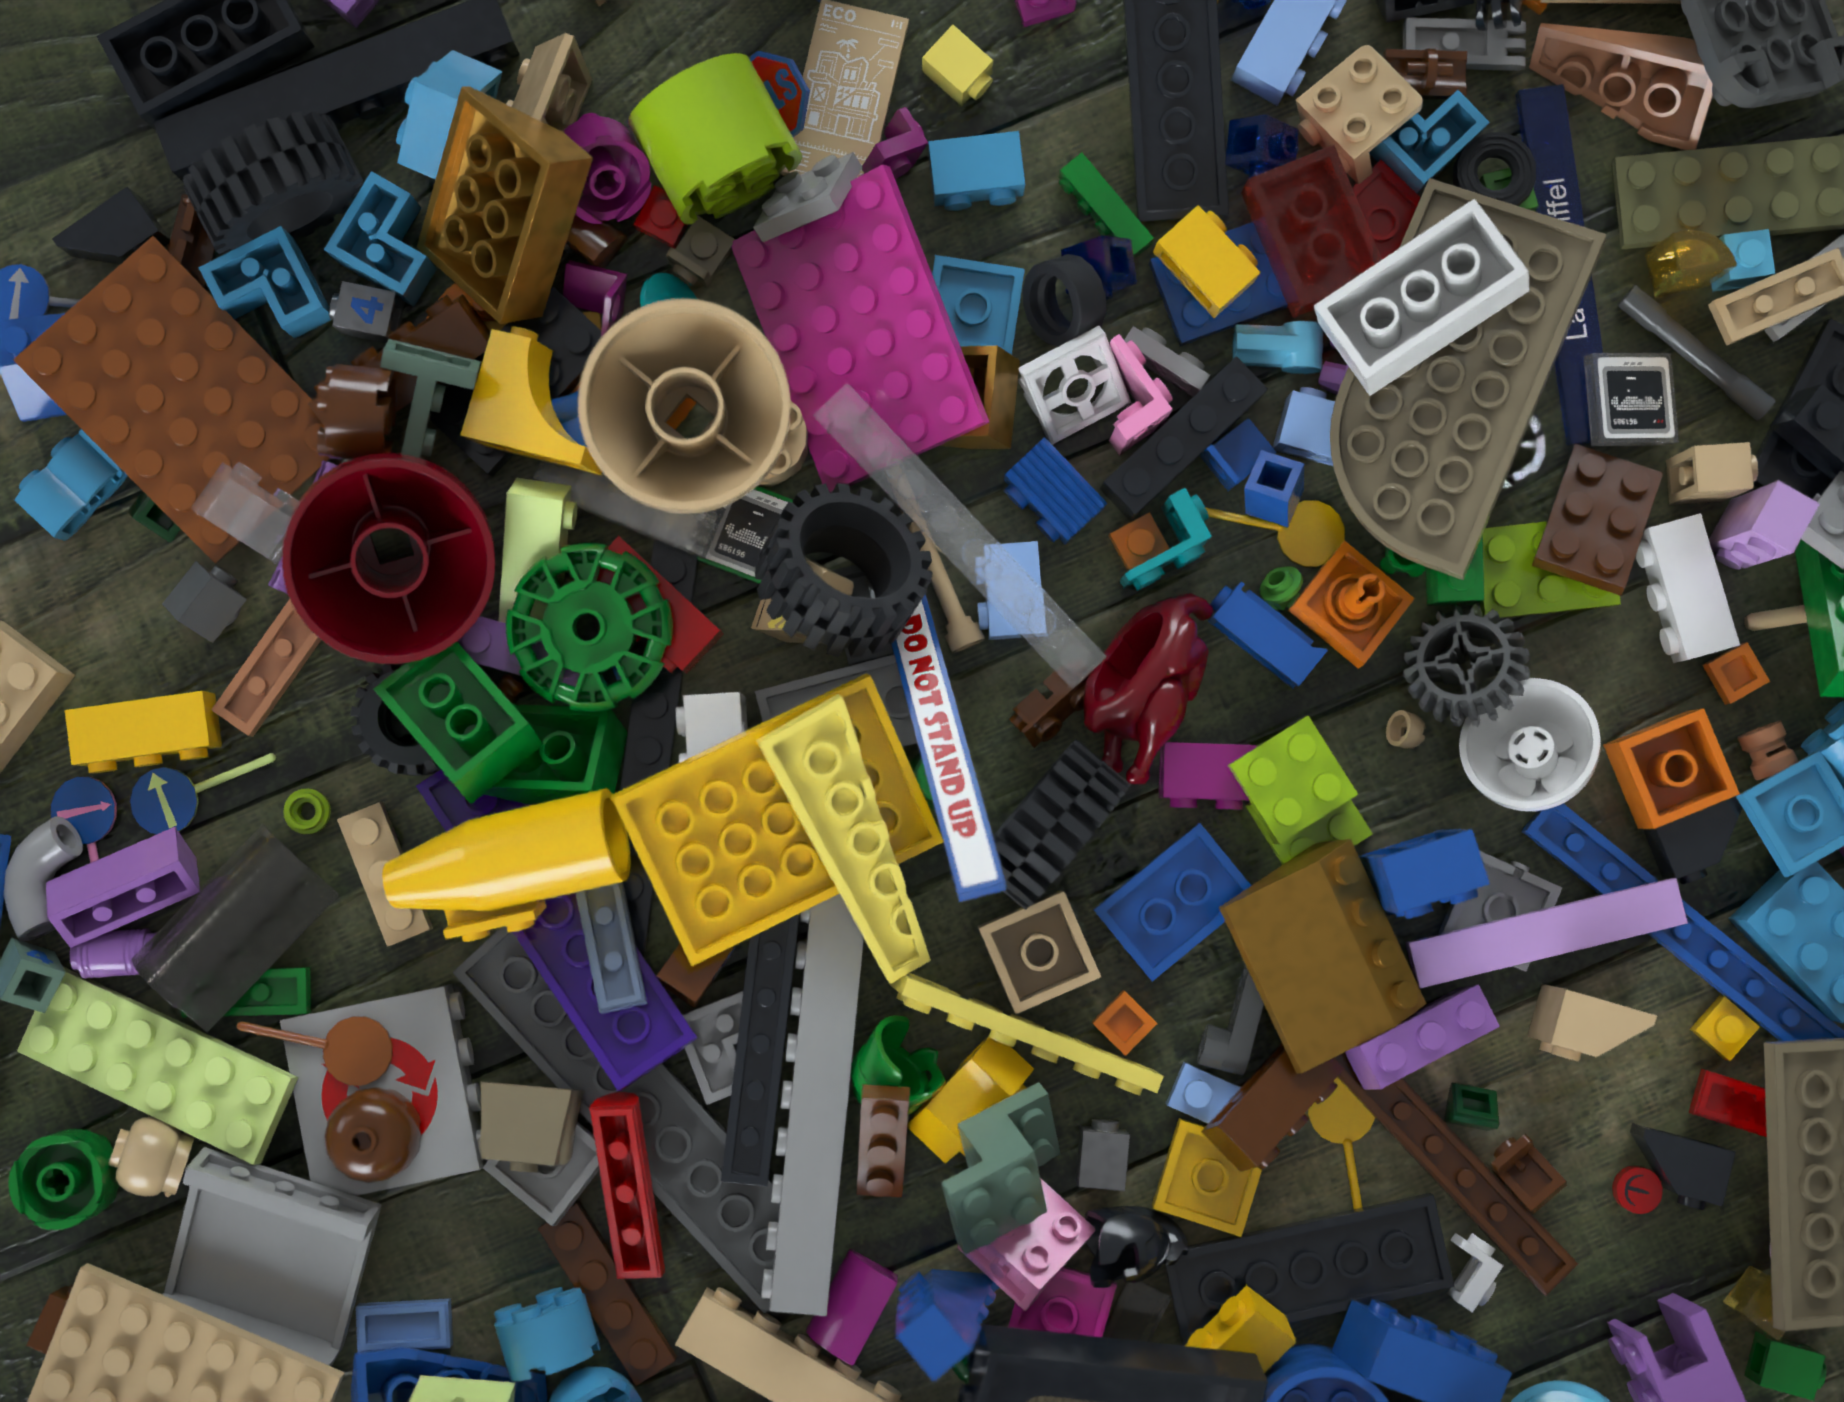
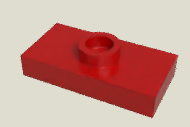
M1701 1069L1688 1113L1767 1137L1765 1088Z

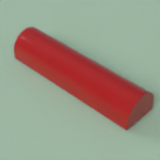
M631 1092L607 1094L597 1098L589 1108L617 1279L662 1278L665 1272V1264L639 1097Z

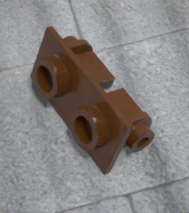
M182 194L167 251L206 289L207 283L198 267L213 260L215 248L188 195Z
M1077 658L1070 663L1065 661L1043 681V684L1052 693L1048 699L1035 689L1012 709L1015 714L1009 718L1010 722L1020 732H1023L1034 748L1042 741L1046 742L1052 739L1060 731L1062 722L1074 711L1084 709L1085 683L1091 670H1087Z

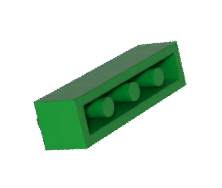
M1082 152L1060 169L1059 184L1067 194L1072 193L1076 197L1079 209L1084 215H1091L1096 221L1094 224L1096 229L1103 237L1108 236L1114 243L1113 249L1122 259L1126 257L1131 262L1152 245L1154 237Z

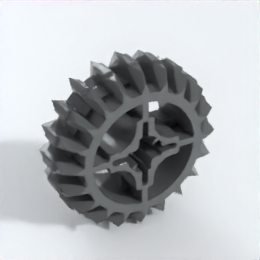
M1476 604L1471 608L1469 615H1464L1462 608L1455 605L1453 617L1446 619L1445 614L1438 611L1436 614L1438 624L1432 626L1429 623L1422 622L1421 629L1425 635L1424 637L1411 636L1410 644L1415 651L1405 652L1404 660L1410 667L1404 670V677L1406 682L1412 683L1408 690L1413 699H1420L1418 704L1423 712L1427 713L1434 709L1433 715L1439 722L1444 721L1450 715L1453 725L1458 728L1463 723L1464 718L1469 717L1472 725L1478 727L1481 721L1479 715L1487 713L1491 720H1497L1498 714L1495 708L1499 705L1504 709L1512 711L1514 705L1509 695L1523 696L1525 690L1519 681L1530 678L1529 668L1524 664L1528 663L1531 658L1528 649L1522 648L1525 644L1524 636L1519 632L1513 633L1515 627L1510 619L1507 618L1500 621L1499 614L1494 609H1491L1483 617L1481 608ZM1470 638L1490 641L1500 649L1491 650L1489 646H1474L1471 644ZM1453 643L1447 653L1438 656L1446 646ZM1465 652H1467L1470 661H1472L1470 662L1472 667L1468 669V681L1463 670H1461L1463 669L1462 664L1466 662ZM1496 676L1488 686L1480 690L1482 683L1487 678ZM1443 681L1444 685H1459L1462 687L1464 695L1448 693L1433 683Z

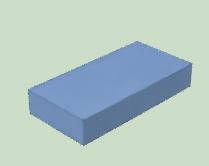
M451 1298L359 1303L356 1306L357 1353L395 1347H407L418 1350L450 1348L453 1345Z

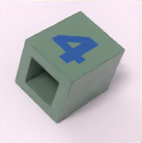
M11 938L0 959V1000L45 1013L66 973L55 951Z

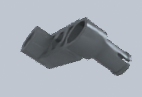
M1244 964L1227 1029L1207 1024L1200 1040L1197 1064L1239 1076H1243L1247 1068L1264 1005L1246 964Z

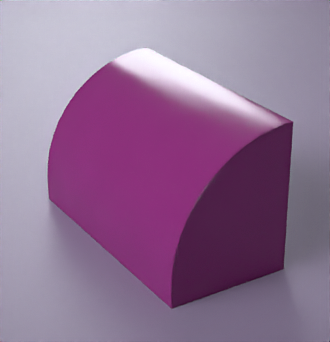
M849 1248L829 1285L827 1315H813L806 1328V1333L822 1348L853 1366L898 1283V1274Z

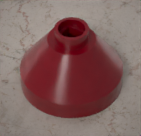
M395 453L370 454L351 459L332 468L316 480L301 497L290 518L284 537L282 549L283 578L289 598L299 617L327 645L350 657L380 664L408 663L430 657L448 648L467 633L484 610L493 586L495 574L493 537L490 525L479 502L471 491L450 472L432 462L410 455ZM382 528H396L405 531L408 534L413 552L383 560L378 556L371 532Z

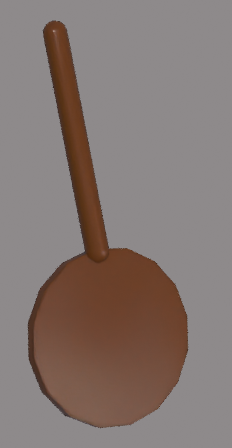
M352 1016L339 1021L329 1030L326 1039L247 1022H239L237 1024V1029L240 1031L323 1048V1059L327 1070L338 1081L350 1086H364L378 1080L387 1071L393 1058V1043L388 1031L378 1021L367 1016Z

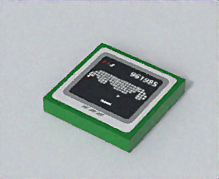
M757 486L739 500L715 509L698 552V562L759 585L762 580L755 579V568L759 562L757 558L784 507L789 501L792 503L793 499Z

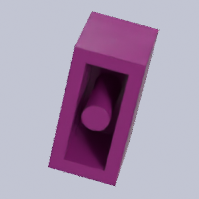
M1166 742L1160 748L1159 798H1170V807L1197 808V800L1201 799L1216 800L1215 809L1243 810V801L1250 800L1227 765L1253 750L1257 745Z

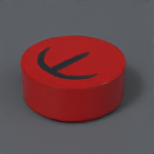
M1634 1165L1625 1167L1618 1172L1613 1181L1612 1192L1616 1202L1622 1208L1635 1214H1645L1658 1206L1662 1199L1663 1188L1660 1179L1654 1172Z

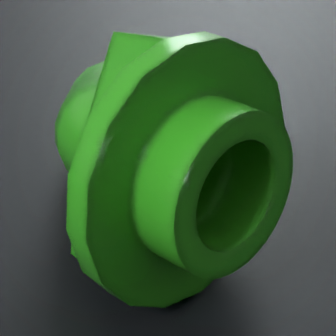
M1291 566L1273 569L1262 581L1260 595L1274 609L1284 610L1286 607L1290 608L1300 595L1298 592L1303 584V576L1297 568Z

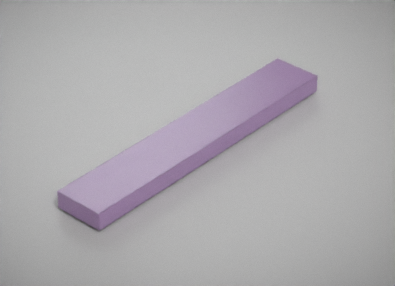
M1669 878L1405 943L1413 976L1418 987L1424 988L1688 923L1677 878Z

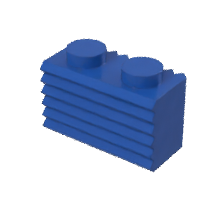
M1045 437L1004 476V481L1008 485L1004 489L1006 495L1021 510L1028 505L1040 518L1035 522L1036 526L1053 543L1059 538L1066 545L1108 504Z

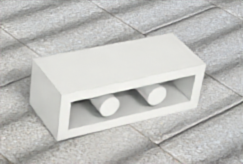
M1701 513L1645 529L1636 554V560L1641 568L1646 569L1650 583L1647 586L1648 601L1651 608L1659 613L1663 627L1659 633L1661 645L1665 653L1671 655L1673 663L1739 646L1740 642Z

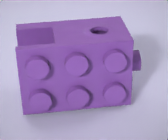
M1674 1293L1658 1299L1657 1302L1675 1343L1654 1353L1644 1334L1617 1319L1607 1322L1613 1335L1612 1338L1608 1339L1610 1348L1616 1360L1621 1365L1625 1364L1632 1379L1627 1382V1387L1634 1402H1746L1705 1308Z

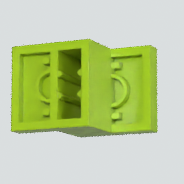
M1305 716L1227 765L1250 800L1245 807L1282 865L1315 843L1351 839L1355 846L1373 835L1351 800L1359 794L1309 716Z

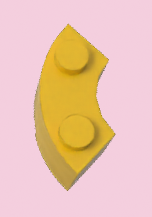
M987 1037L960 1063L958 1069L946 1081L943 1088L935 1096L924 1102L908 1121L907 1128L944 1163H947L959 1152L965 1156L957 1124L1026 1089L1027 1087L1023 1083L1034 1068L1011 1046Z

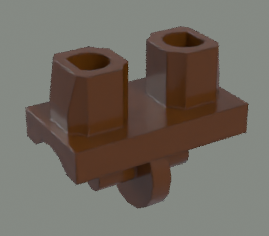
M1426 48L1425 50L1386 49L1383 52V58L1422 96V99H1448L1457 90L1465 97L1467 95L1466 65L1468 51H1445Z

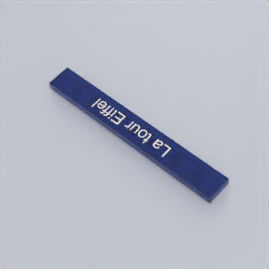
M1564 84L1519 90L1515 96L1522 142L1531 150L1536 162V182L1533 188L1538 207L1535 212L1585 227ZM1592 276L1555 361L1567 446L1615 439L1606 438L1603 430L1598 359L1604 357Z

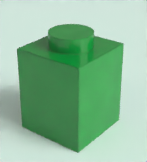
M1755 1331L1744 1376L1759 1386L1814 1401L1817 1390L1822 1388L1826 1379L1827 1369L1824 1363L1826 1355L1810 1346Z

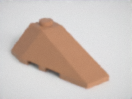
M1541 23L1539 26L1529 68L1575 96L1580 94L1602 107V113L1612 119L1617 116L1637 128V134L1651 142L1684 150H1695L1713 98V84L1705 70L1702 59L1697 52L1696 42L1693 39Z

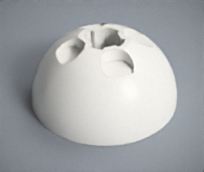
M1529 678L1519 681L1525 690L1523 696L1509 695L1514 705L1512 711L1504 709L1500 705L1495 708L1498 714L1496 721L1491 720L1488 714L1485 713L1479 715L1481 721L1479 726L1476 727L1472 725L1470 718L1466 717L1460 734L1459 750L1461 762L1468 778L1485 797L1496 804L1512 810L1542 811L1567 802L1584 788L1597 766L1601 740L1596 717L1590 706L1578 693L1555 681ZM1546 753V754H1547L1546 757H1545L1542 761L1539 762V760H1540V759L1544 756V754Z

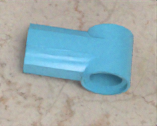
M1312 321L1287 322L1283 326L1236 324L1232 342V357L1234 359L1237 356L1246 366L1281 367L1282 371L1294 374L1318 373L1322 370L1323 329L1318 322Z

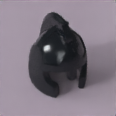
M1114 1206L1088 1210L1085 1213L1084 1218L1095 1228V1232L1086 1242L1090 1252L1094 1255L1090 1270V1281L1095 1288H1108L1119 1279H1123L1125 1283L1143 1281L1153 1275L1164 1263L1172 1266L1177 1263L1181 1255L1187 1256L1188 1243L1181 1228L1172 1219L1158 1211L1140 1206Z

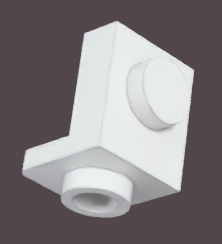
M1455 1233L1451 1241L1472 1256L1455 1280V1287H1451L1447 1294L1473 1313L1477 1305L1483 1306L1491 1298L1496 1288L1494 1280L1503 1268V1265L1491 1257L1496 1250L1473 1233L1468 1240Z

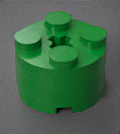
M67 1129L33 1141L25 1148L10 1170L8 1184L14 1207L21 1215L25 1214L30 1220L35 1222L34 1225L47 1230L67 1229L101 1213L114 1202L119 1188L116 1180L117 1167L108 1165L113 1152L108 1138L84 1129ZM61 1173L68 1175L70 1181H62Z

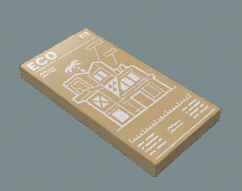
M821 0L803 73V79L810 90L804 130L793 137L802 153V160L799 166L792 171H788L785 167L780 172L781 175L785 176L794 171H798L801 175L811 171L816 163L830 155H835L838 159L854 152L861 166L864 164L875 144L881 142L909 26L908 18L831 0ZM861 169V171H860V173L858 174L857 177H859V176H861V175L864 174L863 171H862V169Z

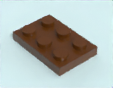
M1575 444L1532 566L1621 596L1626 587L1663 472Z

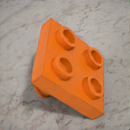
M1343 541L1288 611L1359 669L1371 657L1415 598L1349 543Z

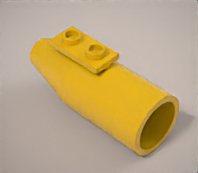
M608 789L592 791L470 819L386 862L382 870L383 886L387 899L394 908L444 910L448 926L443 930L445 939L462 936L463 942L475 941L490 935V929L506 926L508 932L520 931L535 925L534 920L547 908L544 899L627 881L631 869L627 831L610 797L613 794Z

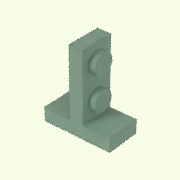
M392 339L388 340L383 350L380 367L417 376L401 454L422 458V455L431 457L437 431L428 428L431 412L440 413L446 386L438 384V381L474 390L481 361Z

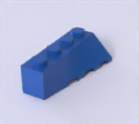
M931 1269L923 1276L918 1271L898 1288L901 1294L897 1298L896 1336L933 1382L969 1353L981 1331L980 1323L989 1313L983 1303L989 1306L994 1302L996 1297L994 1292L1000 1288L986 1274Z

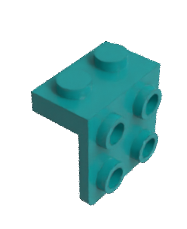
M1183 488L1167 498L1161 509L1180 544L1126 572L1120 579L1123 588L1134 584L1136 590L1139 591L1161 579V576L1165 574L1162 568L1174 563L1178 570L1197 560L1206 552L1203 546L1212 537L1204 523L1205 520L1209 519V515L1197 494L1190 497L1186 488Z

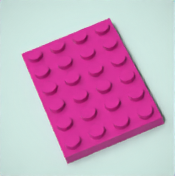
M881 165L851 180L852 187L838 211L765 242H762L756 231L753 230L732 241L733 244L731 246L766 339L776 351L787 377L790 400L798 406L802 413L808 431V447L822 484L827 485L830 493H832L837 483L849 484L851 486L990 423L890 166Z

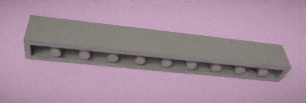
M840 894L800 913V923H808L807 941H798L795 969L804 970L802 988L793 987L790 1015L799 1016L797 1034H788L785 1061L794 1062L792 1081L783 1080L781 1108L789 1109L788 1127L778 1128L776 1155L785 1156L783 1175L774 1174L771 1195V1203H780L778 1222L769 1221L766 1250L775 1251L773 1270L764 1269L761 1298H770V1311L827 1315L864 941Z

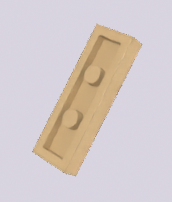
M1838 247L1709 303V309L1726 346L1843 297L1844 258Z
M378 802L337 819L387 947L432 930L433 926L426 909L394 908L389 903L385 894L382 880L383 866L386 862L402 855L403 850L384 802Z

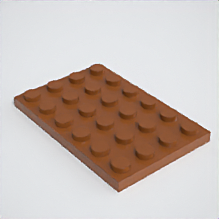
M154 236L13 359L215 564L220 562L306 483L322 466V460L328 462L332 459L328 456L318 455V432L320 427L325 426L308 405L312 399L226 310L222 311L218 307L215 299Z

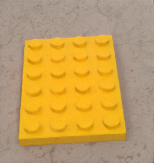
M868 673L610 796L691 966L839 894L756 741L837 694L843 698L861 749L860 754L867 775L871 779L876 794L875 799L882 820L886 824L890 836L889 841L897 864L944 842L872 677Z

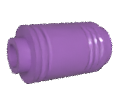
M148 928L109 931L70 948L71 967L73 970H79V974L83 979L151 974L152 970L160 969L162 963L159 933H151Z

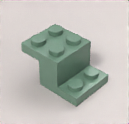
M1039 1082L957 1124L968 1169L941 1183L956 1241L965 1255L980 1247L991 1244L1000 1236L1021 1225L1031 1223L1038 1216L1047 1212L1038 1166L1046 1164L1061 1153L1049 1096Z

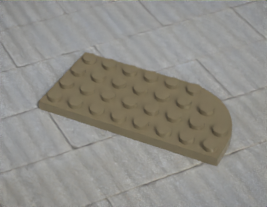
M1429 178L1400 248L1475 198L1529 271V291L1371 396H1369L1348 367L1334 403L1330 427V448L1334 472L1341 492L1351 511L1373 537L1406 559L1464 580L1606 243L1607 234Z

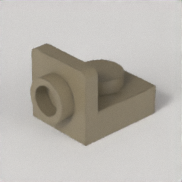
M697 216L698 220L690 226L677 248L671 247L666 256L669 264L673 266L670 272L675 277L691 287L698 282L708 288L733 251L731 246L733 245L732 241L735 239Z

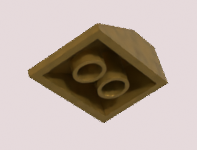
M960 346L990 423L939 446L966 449H1011L1020 360L999 346Z

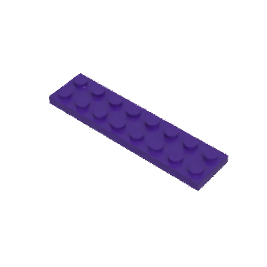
M439 770L416 786L445 831L473 818L531 806L485 794L470 804L442 770ZM576 892L544 899L547 908L534 920L535 925L513 932L619 1092L698 1039L638 948L637 953L648 1004L605 1014L599 1012Z

